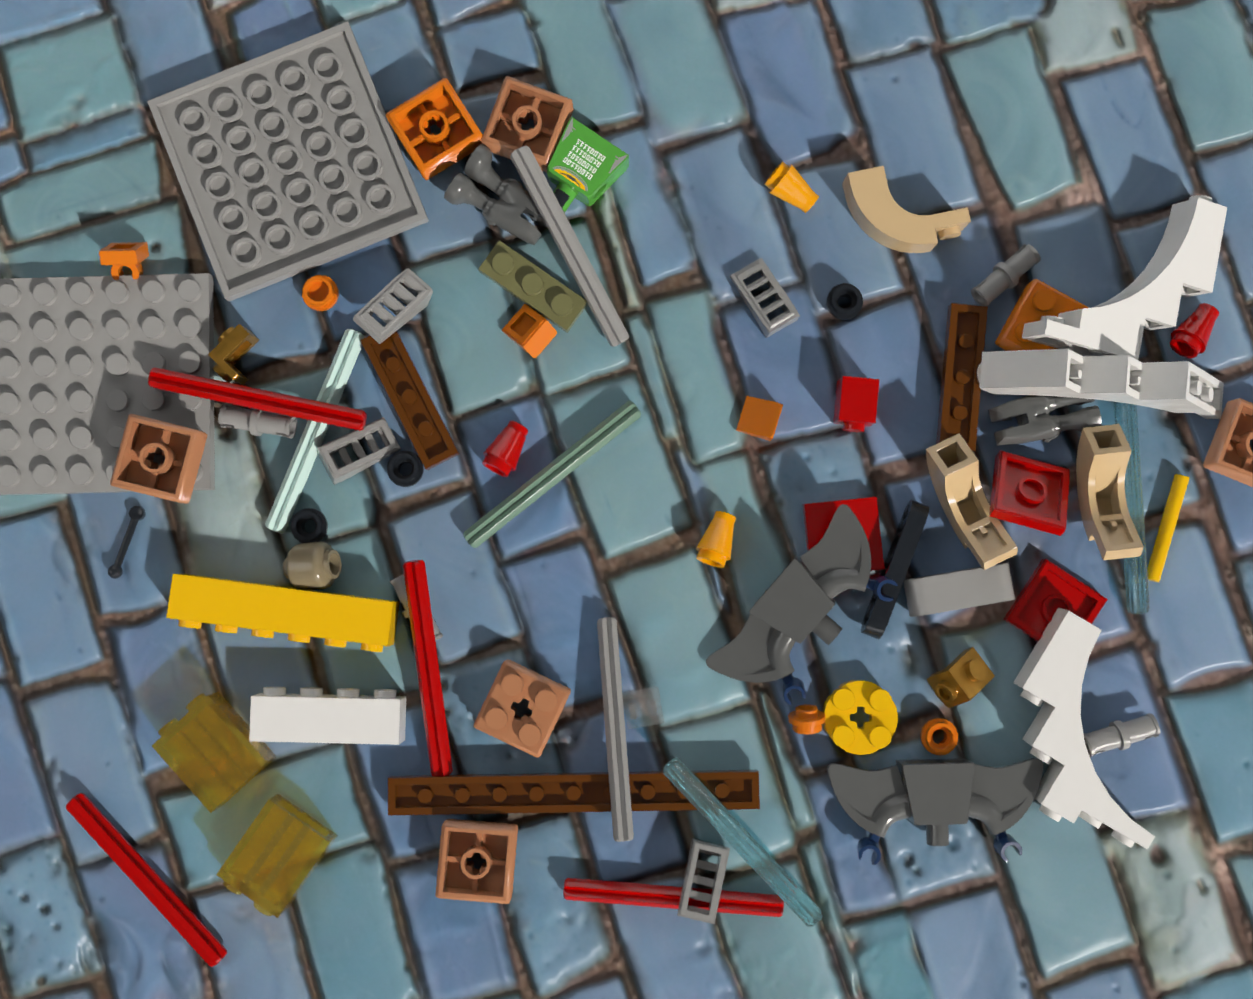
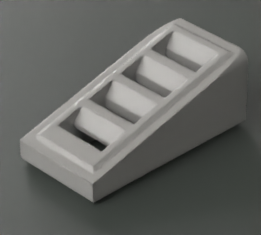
M762 258L730 275L731 280L766 338L797 321L800 317L795 306ZM759 271L762 277L746 286L743 280ZM764 284L768 285L769 289L756 297L752 295L751 292ZM774 295L777 301L762 309L759 303ZM781 307L784 313L769 320L766 315Z
M406 268L355 314L353 321L381 344L428 306L433 290L413 271ZM395 296L398 297V298H399L404 304H406L407 306H406V307L403 306V305H402L397 299H395L394 297H395ZM385 305V306H386L388 309H390L396 316L394 317V316H393L391 313H389L383 306ZM375 313L387 325L383 327L371 315Z
M382 417L365 425L361 431L354 430L317 449L319 458L335 485L400 451V446L385 418ZM378 431L386 446L385 448L379 449L372 433ZM365 438L372 452L368 456H366L359 443V440ZM350 445L359 459L355 462H352L346 450V447ZM337 452L345 465L340 469L332 456Z
M692 838L677 916L715 924L730 852L728 846ZM699 852L718 856L717 864L699 860ZM695 868L714 871V879L695 875ZM692 883L712 887V893L708 894L691 890ZM689 898L709 902V910L688 905Z

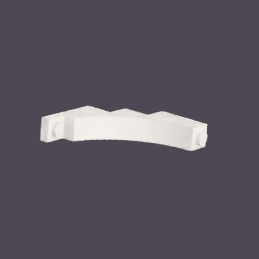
M1203 195L1191 196L1187 201L1173 204L1163 238L1154 256L1134 282L1113 298L1092 308L1059 313L1058 317L1042 316L1040 321L1025 323L1022 338L1058 349L1069 348L1082 356L1130 355L1138 360L1144 329L1151 331L1175 327L1181 296L1191 297L1213 292L1227 207L1213 203L1211 197Z
M1068 348L982 352V362L977 369V378L980 383L979 388L994 395H1037L1095 399L1146 406L1173 413H1196L1205 419H1221L1224 383L1189 361L1142 363L1130 355L1082 356Z

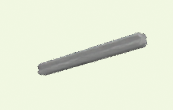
M522 146L514 150L510 154V158L610 346L615 347L625 342L629 338V334L530 147Z
M604 617L598 619L597 629L613 838L617 842L633 840L634 833L616 618Z

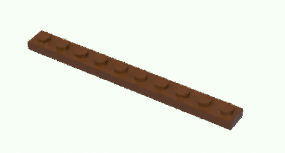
M758 770L629 772L632 811L760 809ZM608 772L468 774L445 777L409 775L388 777V816L611 812Z

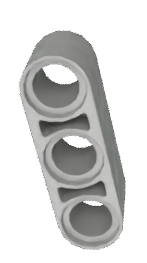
M1008 563L996 564L986 570H983L982 567L906 579L903 582L910 617L1015 599Z

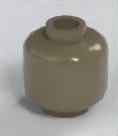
M322 541L300 543L293 546L283 562L285 577L289 579L294 588L306 591L326 589L332 586L336 578L340 576L342 568L339 553L328 543Z

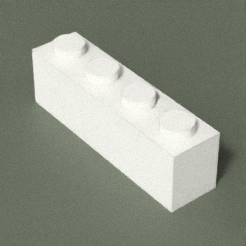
M263 687V693L251 696L249 741L399 745L405 741L406 696H396V690L375 689L374 695H359L360 689L340 688L337 689V695L323 694V688L316 687L300 688V694H286V687Z

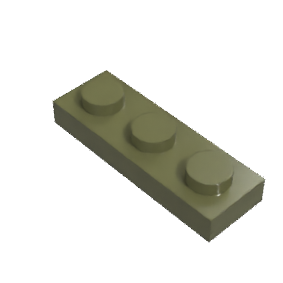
M500 240L478 269L481 274L566 333L569 332L588 305L584 298Z

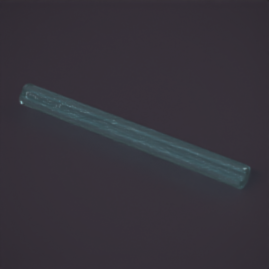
M1114 402L1115 424H1120L1132 450L1125 473L1127 507L1144 546L1140 557L1124 558L1126 605L1128 613L1144 614L1150 611L1137 405Z
M674 757L663 768L664 775L806 926L813 927L823 917L821 909L679 758Z

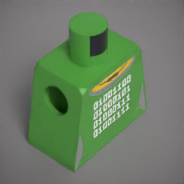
M571 117L547 167L548 179L556 185L553 193L564 213L575 198L586 206H592L629 167V155Z

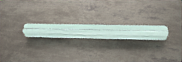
M353 329L345 330L316 401L338 405L362 348L360 340L365 338L362 333ZM311 420L307 421L266 520L265 526L268 529L278 533L286 531L317 457V448L321 446L330 424Z

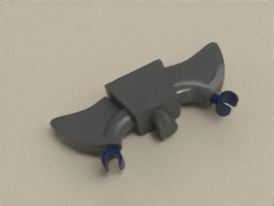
M842 504L837 508L823 538L800 557L796 556L749 610L751 614L742 631L733 640L713 652L706 659V664L709 668L727 677L745 682L763 683L782 678L784 682V700L787 704L792 705V699L789 694L790 690H800L803 699H805L806 693L802 680L792 675L795 670L790 661L791 650L795 642L801 644L811 632L815 633L827 645L838 636L843 628L827 615L835 605L834 597L847 589L865 592L867 588L872 590L883 601L889 602L894 599L889 595L881 594V587L886 583L898 586L895 581L887 576H879L876 579L869 578L871 570L869 542L861 523L848 505Z
M966 758L896 760V765L878 770H864L843 764L831 763L827 767V773L833 792L842 808L854 822L870 832L868 837H863L858 842L857 850L860 860L866 849H873L875 851L871 858L872 865L878 864L881 859L879 839L880 837L885 838L889 827L899 820L908 818L914 825H926L927 845L947 846L949 845L948 825L967 824L968 817L981 820L986 825L989 833L996 836L993 843L994 849L1004 861L1008 862L1005 856V849L1008 846L1012 845L1020 856L1023 851L1020 844L1010 834H1007L1006 830L1015 825L1031 806L1039 789L1044 764L1037 758L1023 760L1002 767L978 765Z

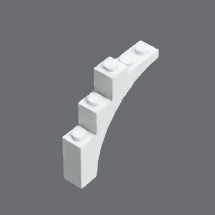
M1058 608L1051 622H1049L1044 630L1043 636L1035 645L1013 682L1023 689L1020 696L1041 707L1022 739L1032 746L1030 754L1050 765L1040 781L1039 789L1035 796V799L1042 804L1039 811L1057 822L1064 817L1070 822L1075 823L1079 816L1098 829L1103 823L1113 829L1111 836L1130 848H1132L1134 843H1137L1148 850L1155 836L1134 822L1111 798L1095 772L1085 745L1081 721L1082 683L1089 656L1101 633V629L1068 610Z

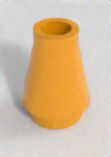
M783 161L764 183L770 189V194L801 209L804 213H807L819 198V195L811 189L792 164L788 166Z
M715 511L711 523L696 547L698 551L697 560L710 566L725 567L726 561L731 560L735 516L723 511Z

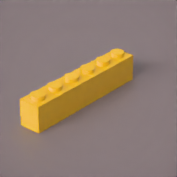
M173 574L166 618L178 619V626L201 629L202 623L215 624L214 631L237 633L238 627L252 629L251 636L274 638V632L288 634L287 640L294 642L310 643L311 637L325 638L324 645L346 647L348 641L361 643L360 650L383 652V646L394 645L400 601L315 590H298L292 587L190 574Z

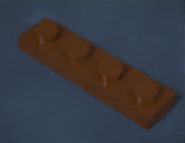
M951 303L948 306L936 444L960 433L972 452L976 451L981 393L977 369L982 362V352H984L988 306Z
M398 331L394 332L381 344L371 336L360 340L425 469L430 470L459 455L460 453Z

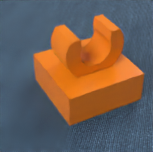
M147 242L110 243L99 250L101 265H113L111 267V275L114 280H119V276L124 275L123 266L131 269L133 279H138L139 275H143L144 272L141 262L149 257Z

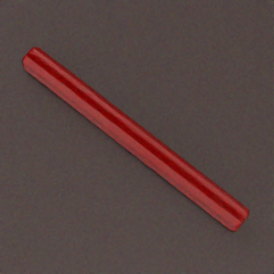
M156 367L150 370L148 385L161 390L359 431L363 430L366 424L367 414L359 409Z
M410 560L403 564L430 770L431 775L434 777H445L452 773L453 768L426 567L423 560Z
M84 793L74 796L66 804L67 811L210 967L217 965L228 953L227 949Z
M567 878L564 882L563 897L566 900L678 909L682 887ZM691 888V890L703 893H712V889ZM721 890L717 912L781 917L784 911V900L781 895ZM689 898L688 905L709 910V902Z

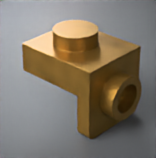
M241 324L228 328L219 337V344L208 354L217 363L213 367L214 371L228 383L234 380L244 385L248 379L234 365L259 339Z
M970 647L962 651L945 669L929 676L927 681L933 688L936 696L947 708H951L971 701L995 675L975 648Z

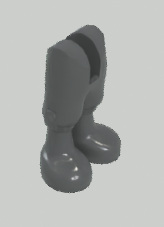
M480 144L467 161L465 175L459 173L454 177L446 189L444 199L450 204L459 205L466 203L481 209L482 215L489 225H496L515 237L535 245L542 235L536 227L522 218L521 214L524 213L543 227L547 226L529 192L523 188L520 181L510 178L504 180L494 171L491 165L492 151L485 145ZM471 179L495 192L499 199L490 198L474 185Z
M1028 395L988 409L991 423L1011 421L1013 418L1017 420L1018 426H1011L994 433L998 446L1040 440L1050 442L1057 438L1061 431L1078 430L1082 433L1083 428L1102 426L1099 407L1094 405L1068 414L1050 415V412L1057 408L1070 405H1084L1094 402L1095 399Z

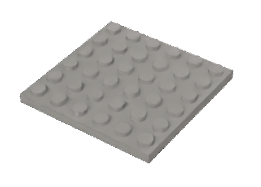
M348 21L147 101L224 298L229 302L429 222Z
M211 274L139 275L138 279H133L132 275L119 276V280H114L112 276L0 279V496L134 492L114 487L110 484L129 414H136L205 432L207 440L193 491L215 490L214 400L161 390L148 385L149 373L154 367L214 379V360L208 355L214 349L213 276ZM155 454L153 461L159 465L163 464L165 456Z

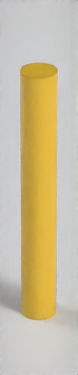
M1174 474L1144 579L1160 582L1189 482V477Z

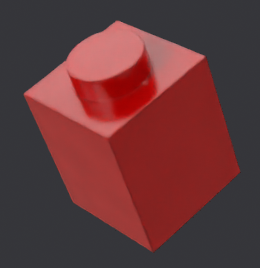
M842 376L837 381L833 424L843 425L842 430L849 432H864L865 427L875 424L880 379Z

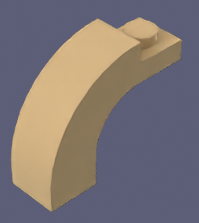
M884 166L850 172L842 183L848 208L859 227L879 244L896 251L906 253L931 252L938 244L937 236H939V240L958 237L961 235V231L971 222L968 207L932 215H917L904 210L896 203L889 191Z
M1120 424L1083 428L1077 451L1076 481L1080 513L1089 541L1095 540L1103 560L1140 557L1144 548L1131 519L1126 502L1125 473L1132 450Z
M960 433L927 448L926 458L932 484L939 502L964 548L969 547L983 570L1017 555L1018 547L999 519L989 517L990 505L979 479V460Z

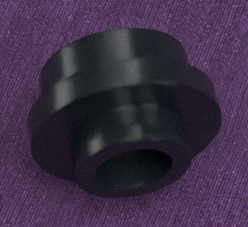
M848 283L838 284L827 295V309L837 319H852L862 309V294L854 285ZM838 298H848L850 307H840Z
M411 451L395 453L387 464V474L390 480L401 487H410L417 484L424 473V465L420 457ZM404 463L412 465V472L407 476H403L400 473V467Z
M302 509L293 516L291 521L292 535L300 543L319 542L326 536L328 531L327 519L317 509ZM312 519L316 523V529L312 533H307L305 523Z

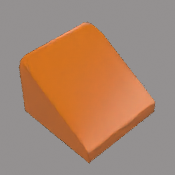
M526 304L519 309L502 329L503 333L533 358H536L557 334V331L547 319Z
M746 396L736 431L771 441L775 434L783 404Z

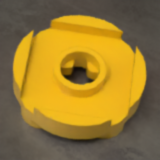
M850 680L838 686L828 696L822 710L825 713L823 726L828 736L832 739L833 743L851 754L866 755L887 747L897 728L898 713L891 695L877 684L866 680ZM857 707H863L864 713L869 714V721H865L862 727H857V723L850 720V715L857 713Z

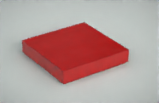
M1000 450L995 457L989 517L1061 536L1066 530L1070 469Z
M877 497L802 504L807 551L823 538L837 508L842 504H846L856 515L866 533L871 552L870 571L885 569Z
M1042 559L1003 620L1038 642L1058 608L1068 610L1092 624L1108 599L1049 560Z

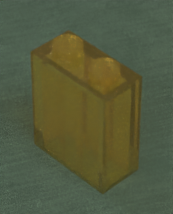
M219 692L207 696L202 693L194 698L186 706L189 712L179 721L174 718L158 731L161 738L152 745L155 751L210 813L225 805L276 758V755L264 742L249 741L250 726Z
M277 794L268 799L216 875L224 880L223 884L228 890L238 895L244 894L254 901L253 905L259 912L278 918L290 906L338 835L280 794Z

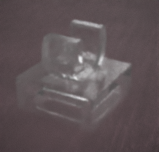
M658 686L622 691L628 729L664 723Z

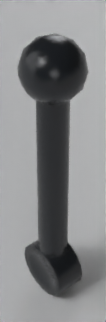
M133 506L129 510L131 518L115 563L108 568V575L113 579H117L123 574L121 566L137 523L144 519L146 515L144 508L140 506Z

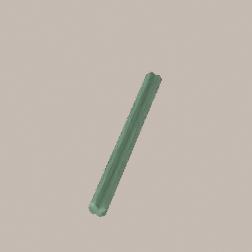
M627 401L464 531L463 536L473 548L480 546L639 419L641 412L632 401Z

